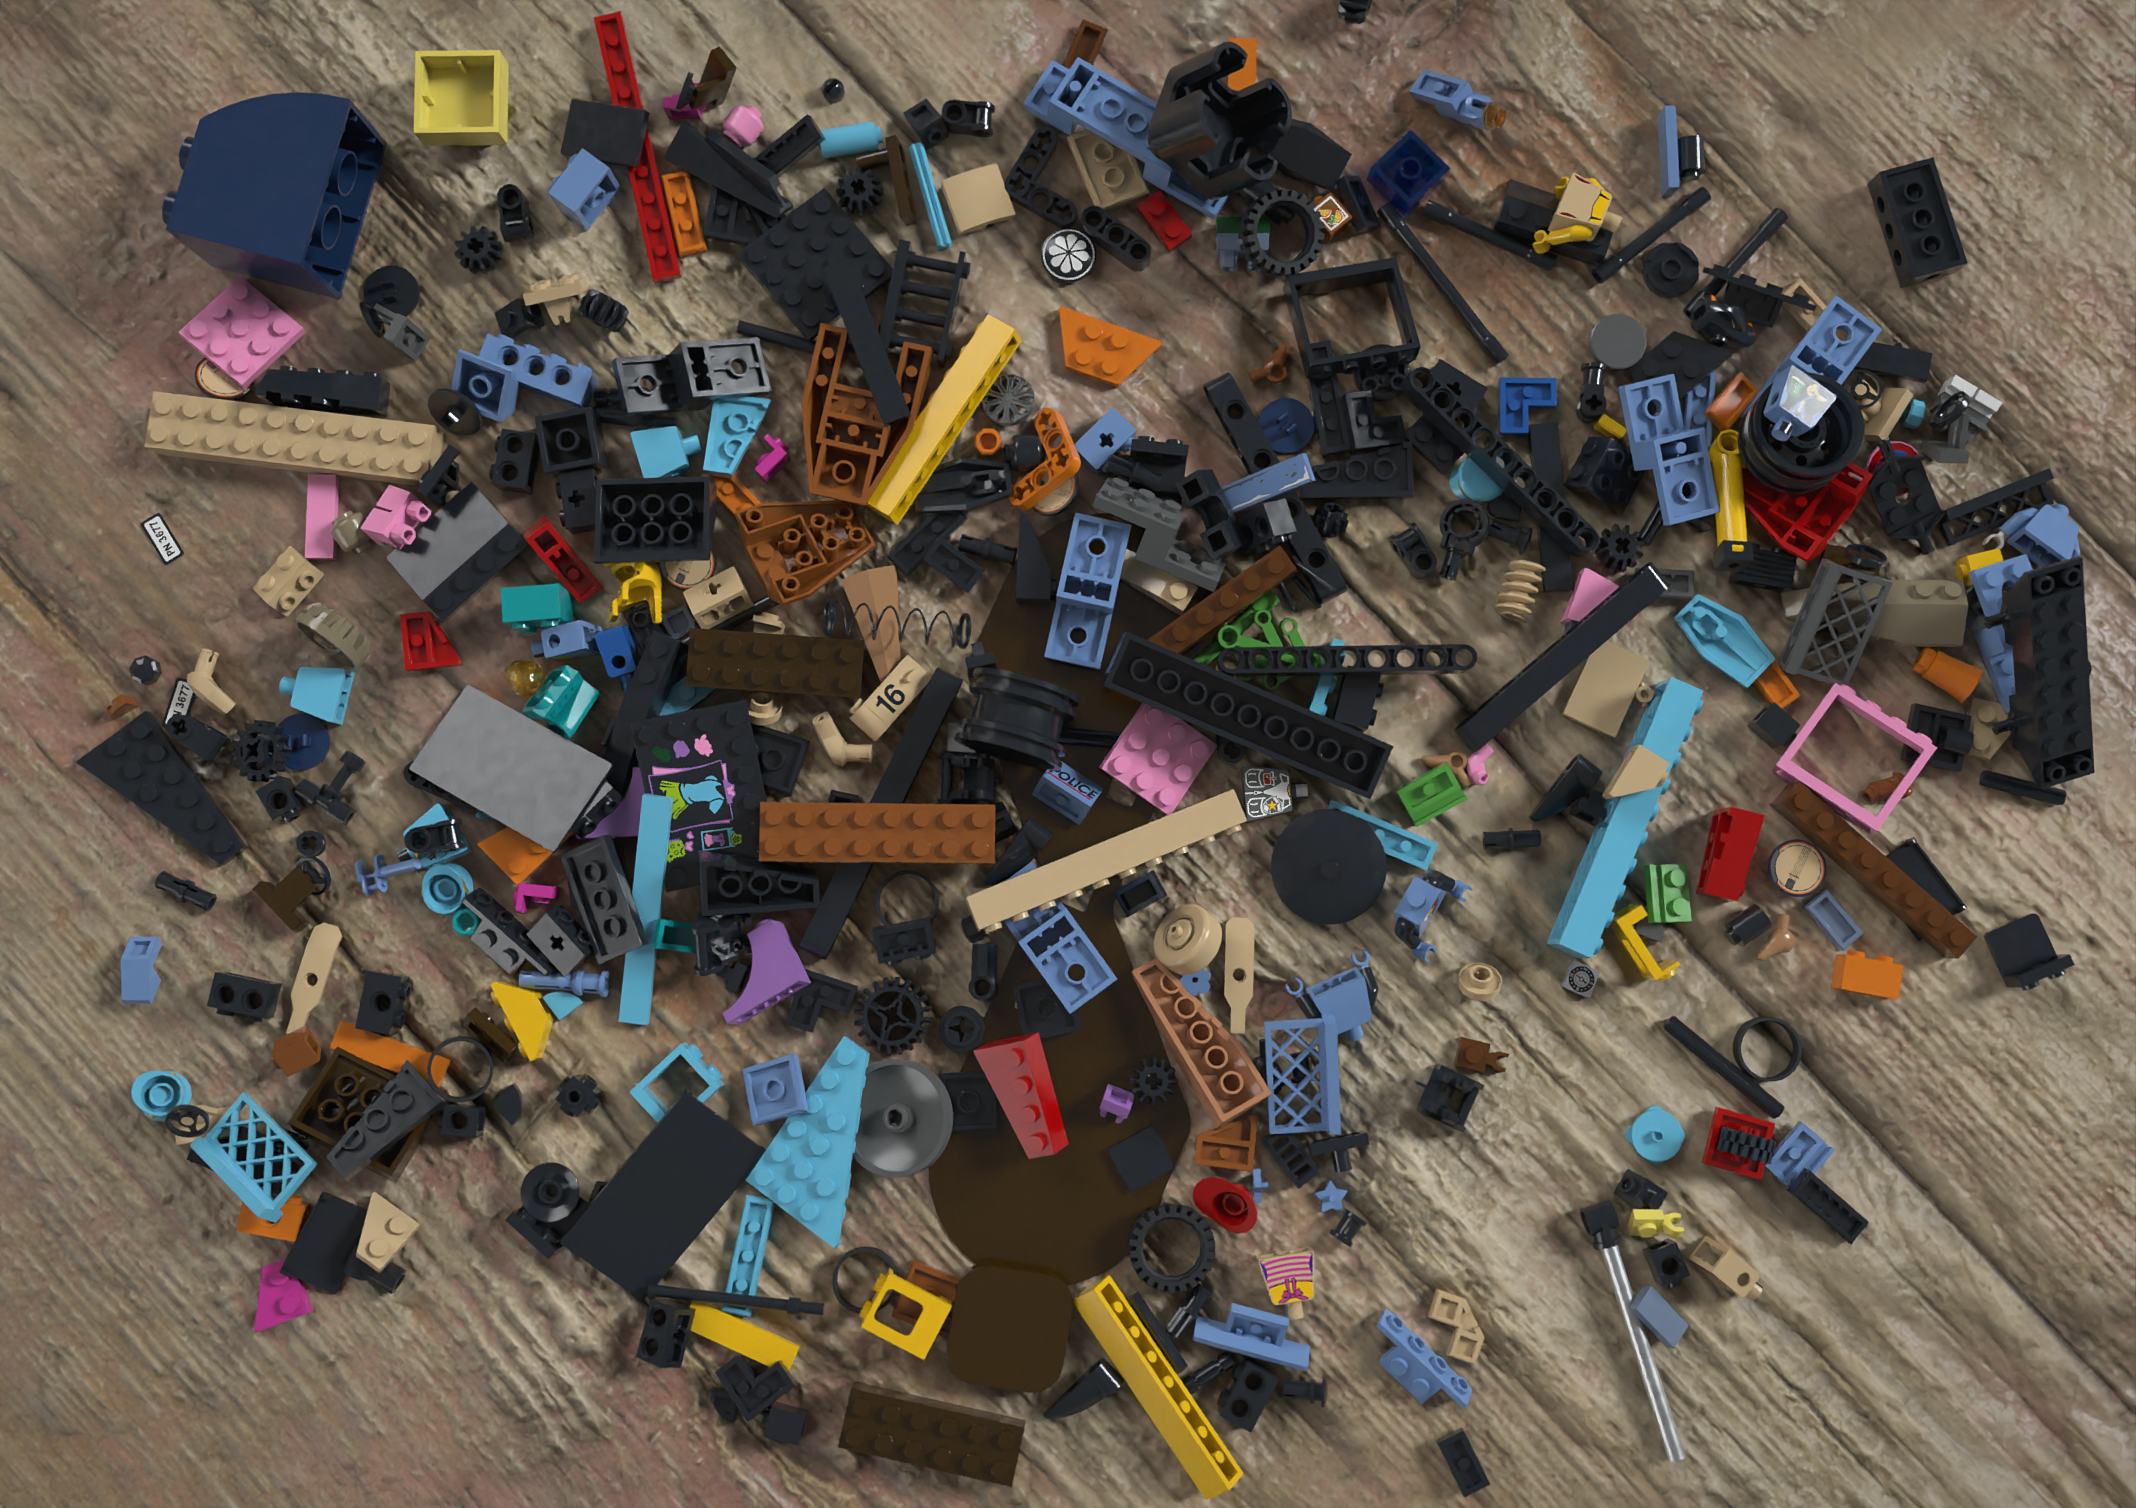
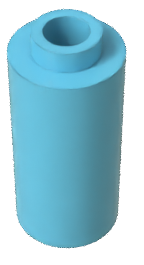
M874 121L820 130L826 138L820 143L824 159L878 150V144L883 143L880 126H874Z

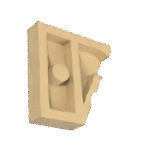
M374 1192L371 1195L356 1257L378 1273H381L419 1229L420 1224Z

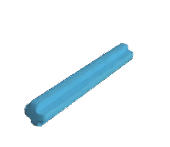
M921 142L911 144L909 152L937 248L939 250L950 248L952 246L951 238L924 145Z

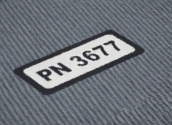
M156 513L141 523L143 530L164 565H168L184 555L182 548L160 513Z
M176 679L162 722L164 727H166L167 721L174 715H189L195 693L187 684L186 679ZM182 723L180 726L183 730L185 728V723Z

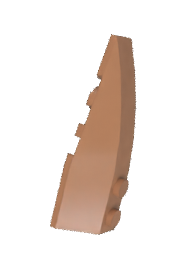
M1157 958L1131 972L1169 1049L1216 1129L1240 1116L1272 1094L1242 1044L1222 1027L1223 1024L1216 1017H1212L1201 1006L1202 1003L1195 996H1192Z

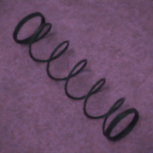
M829 599L824 609L823 632L825 636H831L833 633L836 617L835 603H839L843 612L846 638L850 635L857 611L861 606H866L870 615L873 641L876 639L880 621L888 608H892L896 615L899 643L902 642L907 622L914 611L920 612L922 616L926 646L928 645L934 622L941 613H944L949 621L952 648H954L956 636L960 649H966L970 641L971 617L968 613L961 615L954 633L949 615L944 610L940 611L932 620L927 633L925 617L919 608H914L908 614L902 632L898 613L892 605L887 606L882 611L875 629L871 610L866 603H861L856 608L849 627L847 625L845 609L839 600ZM966 619V631L963 642V626Z

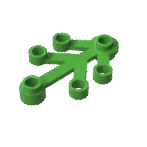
M1264 609L1255 611L1252 619L1254 624L1261 627L1268 644L1240 635L1239 630L1232 625L1221 626L1216 632V641L1224 648L1235 646L1283 647L1271 623V614ZM1262 612L1266 615L1264 623H1260L1257 619L1258 615ZM1292 618L1282 619L1279 623L1280 632L1288 635L1292 646H1305L1297 630V622ZM1287 621H1290L1293 625L1290 632L1284 629ZM1225 631H1229L1231 634V639L1228 642L1222 639V634ZM1287 654L1281 657L1282 661L1291 663L1286 668H1294L1296 666V660L1293 656ZM1319 654L1310 656V662L1315 668H1320L1321 666ZM1261 657L1253 661L1252 664L1258 669H1263L1267 666V660L1265 657ZM1263 676L1261 682L1266 689L1273 690L1281 682L1293 676H1274L1275 683L1273 686H1268L1266 682L1269 676ZM1237 677V678H1238L1239 680H1242V681H1248V680H1250L1252 677H1245V678H1243V677Z

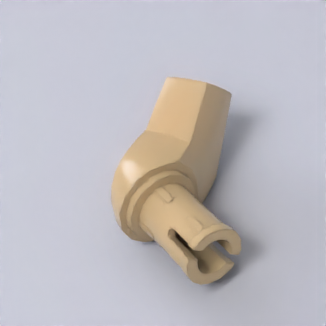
M201 648L194 672L187 674V684L205 704L221 716H224L236 703L217 686L211 677L220 654Z
M828 712L815 716L812 722L826 753L836 765L843 766L847 762L872 763L873 745L847 744Z

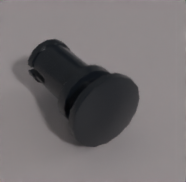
M1493 519L1487 536L1510 544L1509 547L1514 548V546L1521 548L1519 554L1522 555L1530 543L1532 528H1529L1528 532H1524L1521 530L1522 527L1514 528Z
M1323 1377L1322 1383H1316L1315 1379H1311L1310 1382L1284 1379L1283 1399L1310 1400L1311 1404H1314V1401H1321V1407H1325L1328 1396L1326 1377Z

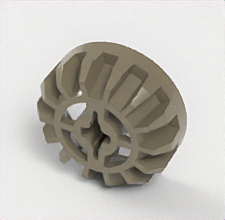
M315 603L307 605L294 620L295 625L306 637L328 655L350 669L358 671L371 655V642L367 639V636L359 632L358 628L349 623L345 617L337 614L334 609H329L325 604Z

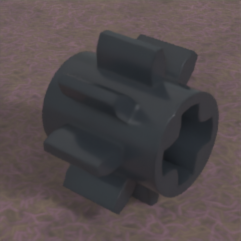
M1326 503L1323 510L1316 508L1313 521L1321 536L1335 538L1339 531L1346 532L1349 522L1347 520L1348 514L1344 513L1345 510L1341 505Z

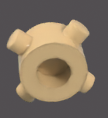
M1641 682L1633 699L1637 703L1642 704V707H1647V702L1653 696H1656V691H1652L1650 687L1645 686L1644 682Z

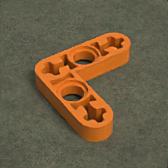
M1050 407L1041 409L1035 417V427L1048 459L1013 486V496L1009 497L1010 502L1022 510L1031 509L1073 477L1081 465L1079 454L1062 415ZM1059 436H1062L1060 445L1053 448L1054 441ZM1049 473L1047 483L1041 486L1042 477Z

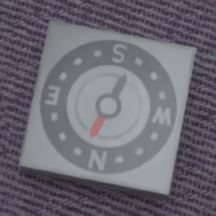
M1571 960L1560 987L1590 998L1600 971Z

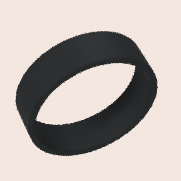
M910 870L898 871L888 876L880 884L875 897V908L879 919L884 925L890 924L884 919L880 910L882 890L890 880L904 874L917 875L931 886L935 896V908L930 917V923L934 921L939 910V895L934 884L926 876Z
M1757 1017L1745 1022L1737 1031L1733 1041V1055L1737 1065L1746 1075L1757 1080L1774 1082L1788 1077L1795 1071L1801 1060L1802 1046L1796 1031L1785 1021L1772 1017ZM1762 1021H1773L1782 1026L1789 1034L1793 1045V1054L1789 1065L1784 1071L1772 1077H1761L1753 1073L1746 1066L1741 1053V1044L1745 1033L1753 1025Z
M457 1036L443 1041L435 1048L428 1061L427 1078L430 1086L436 1094L448 1101L466 1102L477 1098L487 1089L492 1080L494 1064L491 1053L483 1043L471 1037ZM458 1041L477 1045L484 1051L490 1064V1074L484 1086L477 1092L463 1097L451 1096L441 1091L435 1084L431 1074V1064L436 1053L444 1046Z
M869 1246L855 1248L842 1257L834 1270L832 1279L834 1294L840 1304L853 1313L860 1314L862 1308L850 1304L842 1296L837 1281L839 1268L849 1256L860 1252H870L883 1258L893 1270V1274L898 1276L893 1260L878 1248ZM892 1289L890 1296L878 1306L876 1312L883 1309L891 1301L896 1292Z

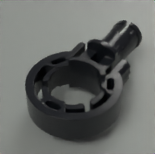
M1470 499L1452 502L1445 508L1440 517L1439 526L1443 535L1440 547L1446 550L1447 553L1439 576L1447 580L1448 577L1451 581L1457 580L1462 559L1466 555L1473 556L1475 547L1486 539L1490 530V519L1487 512L1479 503ZM1478 511H1480L1483 516V527L1481 521H1479L1481 520V518L1477 514ZM1456 512L1458 516L1462 513L1475 515L1478 520L1475 530L1465 535L1454 533L1453 522L1456 518L1452 513Z

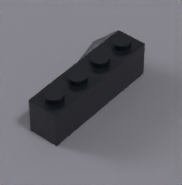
M280 366L279 370L268 369L255 389V395L271 406L387 417L390 383L381 377V374L376 372H364V375H353V372L347 370L325 373V370L319 368L297 371L298 369L294 367Z

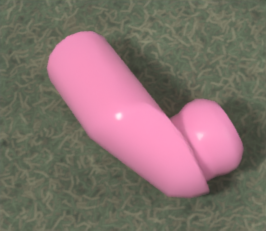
M1488 744L1474 752L1467 760L1468 777L1473 784L1484 785L1489 779V775L1485 771L1484 762L1491 756L1494 750Z

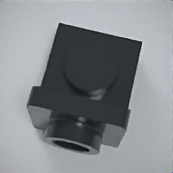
M927 98L903 112L907 122L918 134L926 150L949 137L942 117Z

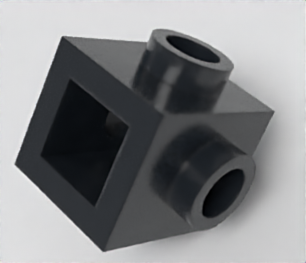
M578 1074L571 1078L567 1076L558 1086L557 1091L560 1093L555 1100L561 1104L559 1108L570 1117H574V1115L580 1117L586 1115V1113L590 1115L600 1103L598 1098L603 1091L597 1087V1081L587 1074ZM574 1091H577L580 1095L578 1101L571 1096Z

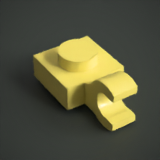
M1633 1209L1627 1225L1629 1236L1648 1238L1659 1236L1660 1231H1663L1672 1238H1680L1684 1233V1227H1675L1672 1224H1679L1681 1214L1670 1213L1663 1215L1662 1210Z

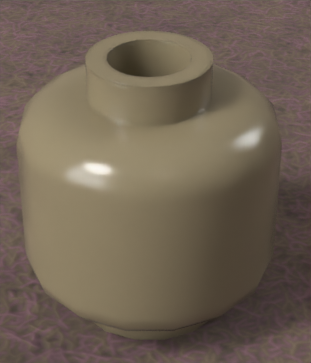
M350 510L332 522L334 527L331 529V535L346 553L355 550L357 554H360L372 546L371 538L360 529L366 520L362 513L353 514Z

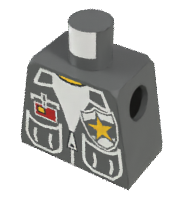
M1243 766L1241 768L1244 815L1247 819L1245 823L1289 813L1292 811V800L1308 799L1307 782L1290 783V772L1288 770Z

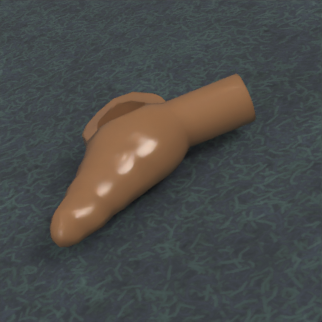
M1455 751L1449 755H1425L1421 757V761L1432 768L1447 762L1463 789L1473 783L1464 771L1467 766V758L1463 753Z
M1777 915L1776 930L1769 935L1768 940L1757 956L1758 960L1764 961L1777 953L1790 952L1794 947L1795 938L1788 931L1790 915Z

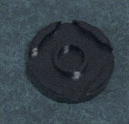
M1661 243L1654 247L1643 261L1642 275L1644 283L1651 292L1659 297L1669 299L1681 297L1693 288L1699 278L1698 258L1692 249L1682 243Z

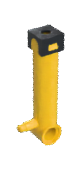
M1734 430L1720 432L1708 450L1720 511L1715 513L1717 548L1714 551V567L1717 571L1743 572L1753 561L1752 542H1747L1742 473V468H1746L1741 459L1738 449V432Z

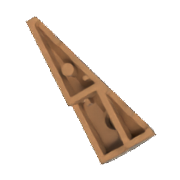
M895 565L868 569L841 579L853 613L861 603H866L873 616L874 629L882 611L887 606L892 605L899 616L897 568ZM861 606L855 618L879 680L882 683L901 662L896 615L892 608H888L885 611L879 624L876 639L873 641L868 609L866 606Z

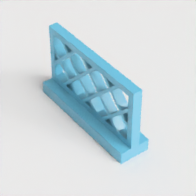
M244 1092L204 1138L196 1137L190 1144V1147L258 1218L275 1223L284 1214L280 1208L317 1166V1163L249 1094ZM247 1104L250 1107L249 1120L239 1121V1112ZM266 1123V1137L256 1139L257 1124ZM249 1125L248 1140L237 1142L238 1127ZM230 1128L229 1143L221 1144L217 1140L218 1136L224 1129ZM283 1140L284 1155L273 1156L274 1142ZM266 1143L265 1158L255 1159V1145ZM247 1146V1160L238 1162L236 1160L237 1147ZM300 1158L305 1163L297 1174H291V1159ZM283 1161V1176L272 1177L273 1162ZM265 1163L264 1179L255 1180L254 1165ZM282 1181V1192L274 1199L271 1196V1185L274 1182Z

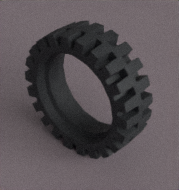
M1287 189L1272 191L1257 198L1244 211L1242 215L1244 219L1239 223V228H1242L1241 232L1238 233V239H1242V244L1239 246L1241 251L1245 250L1246 255L1244 257L1246 261L1252 262L1251 266L1255 270L1260 269V273L1264 275L1270 274V277H1285L1301 272L1317 259V253L1321 252L1323 247L1320 243L1325 238V234L1321 233V230L1325 227L1324 222H1319L1318 219L1322 217L1320 211L1315 212L1314 208L1316 205L1312 201L1307 202L1308 197L1304 194L1297 195V191H1287ZM1273 206H1286L1294 210L1301 218L1305 229V244L1302 251L1293 260L1287 262L1276 261L1268 257L1262 250L1257 237V224L1261 215Z
M1168 1202L1151 1207V1209L1142 1213L1141 1217L1136 1220L1129 1235L1128 1252L1135 1272L1148 1286L1161 1292H1184L1190 1287L1194 1288L1197 1286L1198 1282L1203 1281L1208 1271L1211 1270L1213 1260L1215 1259V1240L1207 1221L1197 1211L1180 1203ZM1166 1219H1180L1190 1224L1197 1232L1200 1241V1253L1195 1265L1186 1273L1177 1276H1166L1154 1271L1146 1262L1143 1253L1144 1239L1149 1229L1157 1222Z

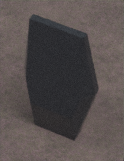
M1292 119L1290 128L1284 136L1255 148L1262 155L1266 153L1272 155L1278 161L1277 169L1284 175L1330 191L1334 190L1336 186L1335 181L1340 178L1352 155L1311 123Z
M961 457L938 465L914 500L916 514L967 512L1012 497L1013 487L1010 464Z

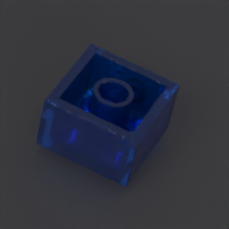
M1410 129L1370 168L1366 180L1407 218L1445 181L1451 168Z

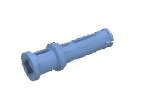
M521 970L519 987L524 989L573 991L577 996L591 993L607 997L610 989V974L608 971L598 974L585 973L584 970H578L564 977L561 972H553L549 976H545L542 972Z

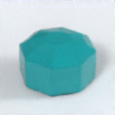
M469 908L459 909L452 917V928L460 936L473 935L482 919Z

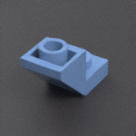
M158 936L130 937L121 957V995L124 1004H152L161 983V979L153 967L162 946Z

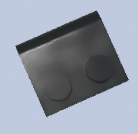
M1139 436L1138 439H1132L1129 462L1134 464L1139 462V466L1162 474V478L1156 492L1135 482L1128 483L1129 486L1136 489L1149 490L1154 493L1155 497L1165 501L1172 500L1181 505L1182 497L1175 483L1185 478L1189 445L1183 444V441L1178 439H1167L1166 442H1157L1155 438L1149 436Z

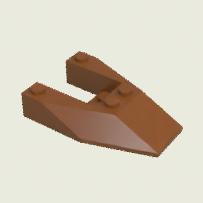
M821 323L801 403L809 493L866 506L913 431L928 383L934 355L932 347L904 341L896 378L911 417L885 427L871 391L841 385L849 353L847 344L848 332L846 328Z

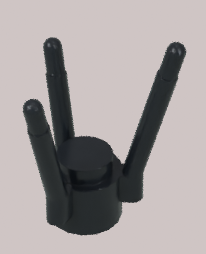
M1287 554L1298 572L1285 580L1287 584L1294 582L1317 608H1321L1322 605L1313 593L1299 579L1301 574L1299 569L1329 591L1335 592L1336 588L1301 563L1295 555L1290 557ZM1282 582L1278 587L1289 609L1294 611L1295 606Z

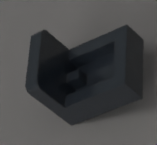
M517 298L494 313L501 334L511 339L528 328L541 329L545 326L538 303L526 306L524 299Z
M1628 1169L1615 1189L1614 1194L1638 1209L1659 1210L1668 1192L1647 1178Z

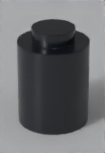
M1698 135L1678 138L1679 177L1683 181L1698 180L1700 175L1705 173L1704 138Z
M1752 904L1725 923L1726 931H1724V934L1732 945L1738 944L1744 947L1770 929L1772 924L1766 913L1758 905Z

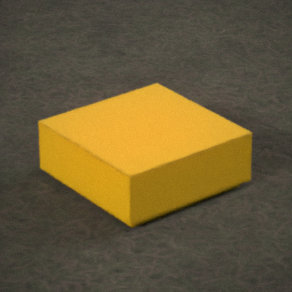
M1605 414L1593 426L1596 431L1607 438H1613L1616 442L1627 432L1625 427Z

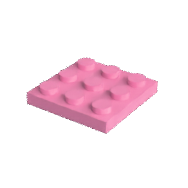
M239 276L178 333L182 339L243 389H246L303 336L305 331L301 325Z
M1142 703L1099 768L1164 814L1170 815L1217 745L1182 719Z

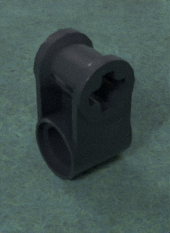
M953 99L943 105L942 119L948 133L987 138L993 135L991 121L996 107L992 103L984 101L972 102ZM951 113H956L961 118L953 121L947 116Z
M513 184L503 185L497 193L500 214V230L504 242H510L511 239L520 237L533 239L534 228L527 197L517 186ZM512 196H519L517 203L508 205V200Z
M1414 522L1409 524L1407 530L1397 536L1391 535L1388 537L1392 549L1402 560L1413 578L1423 580L1432 574L1437 565V557L1428 545L1422 531ZM1425 559L1429 563V569H1419L1416 565V560Z
M177 714L172 716L166 724V731L171 738L210 762H213L228 739L219 730L204 724L192 716ZM182 723H185L186 733H183L184 730L180 727Z
M452 819L436 822L431 825L414 827L405 835V846L409 851L421 855L465 849V843H462L459 828L462 821L461 819ZM424 833L427 837V843L423 848L418 849L415 844L416 837Z

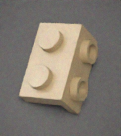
M289 546L278 557L272 567L260 577L252 589L268 605L283 615L289 616L320 581L324 573L313 566L296 549Z

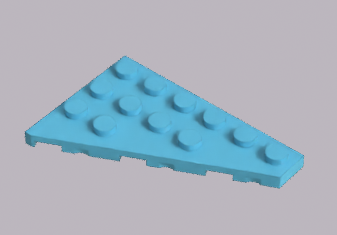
M848 1036L842 1038L805 1092L809 1111L788 1117L746 1179L748 1183L833 1248H837L841 1243L842 1221L845 1218L846 1212L845 1202L848 1198L851 1180V1162L856 1147L855 1136L858 1132L861 1114V1097L866 1082L865 1071L868 1067L870 1052Z

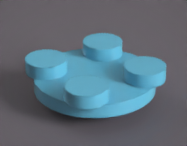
M1652 1105L1646 1109V1112L1640 1114L1635 1119L1632 1126L1627 1128L1625 1137L1627 1141L1632 1143L1639 1155L1646 1158L1649 1163L1659 1165L1678 1152L1685 1138V1133L1674 1116L1663 1111L1659 1106Z

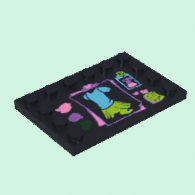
M746 699L631 721L630 724L645 794L674 797L664 882L665 891L671 892L699 886L697 850L759 860L760 802H767Z

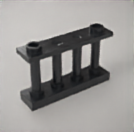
M899 239L879 333L888 357H890L891 349L902 348L904 341L932 347L933 354L938 355L939 367L945 368L946 359L951 360L954 343H950L962 282L963 279L968 280L971 263L967 262L966 252L960 251L958 263L918 256L916 252L912 251L910 241ZM915 266L955 274L952 290L910 282V279L907 278L908 269H913ZM910 293L949 301L947 316L904 309L905 307L901 305L902 297ZM906 320L944 328L941 344L899 336V333L895 332L897 322Z

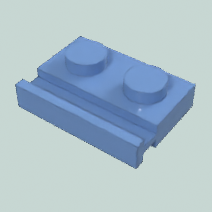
M1798 1121L1774 1149L1771 1165L1765 1163L1764 1168L1789 1188L1804 1167L1815 1174L1835 1150L1828 1146L1806 1124Z

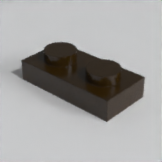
M476 1007L466 1015L463 1026L506 1064L514 1056L517 1049L514 1038L509 1033L498 1029L490 1015L485 1012L481 1013Z

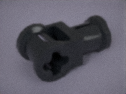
M1589 362L1581 365L1583 386L1580 390L1576 415L1579 420L1585 423L1597 421L1607 405L1604 396L1605 385H1603V373L1606 372L1607 366L1603 363ZM1587 404H1592V408L1595 409V411H1592L1590 405Z

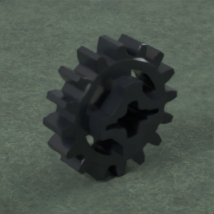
M254 720V724L246 723V731L238 730L237 732L240 737L239 741L232 742L237 747V751L231 752V756L237 757V761H235L233 766L240 767L239 775L247 776L248 781L267 783L269 779L278 778L277 772L286 771L283 763L291 761L286 756V753L292 750V747L286 746V742L290 737L282 735L284 728L276 726V722Z

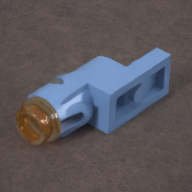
M1424 69L1409 90L1413 99L1434 104L1441 116L1457 120L1471 127L1489 131L1501 128L1506 120L1507 111L1500 102L1473 92L1469 82Z

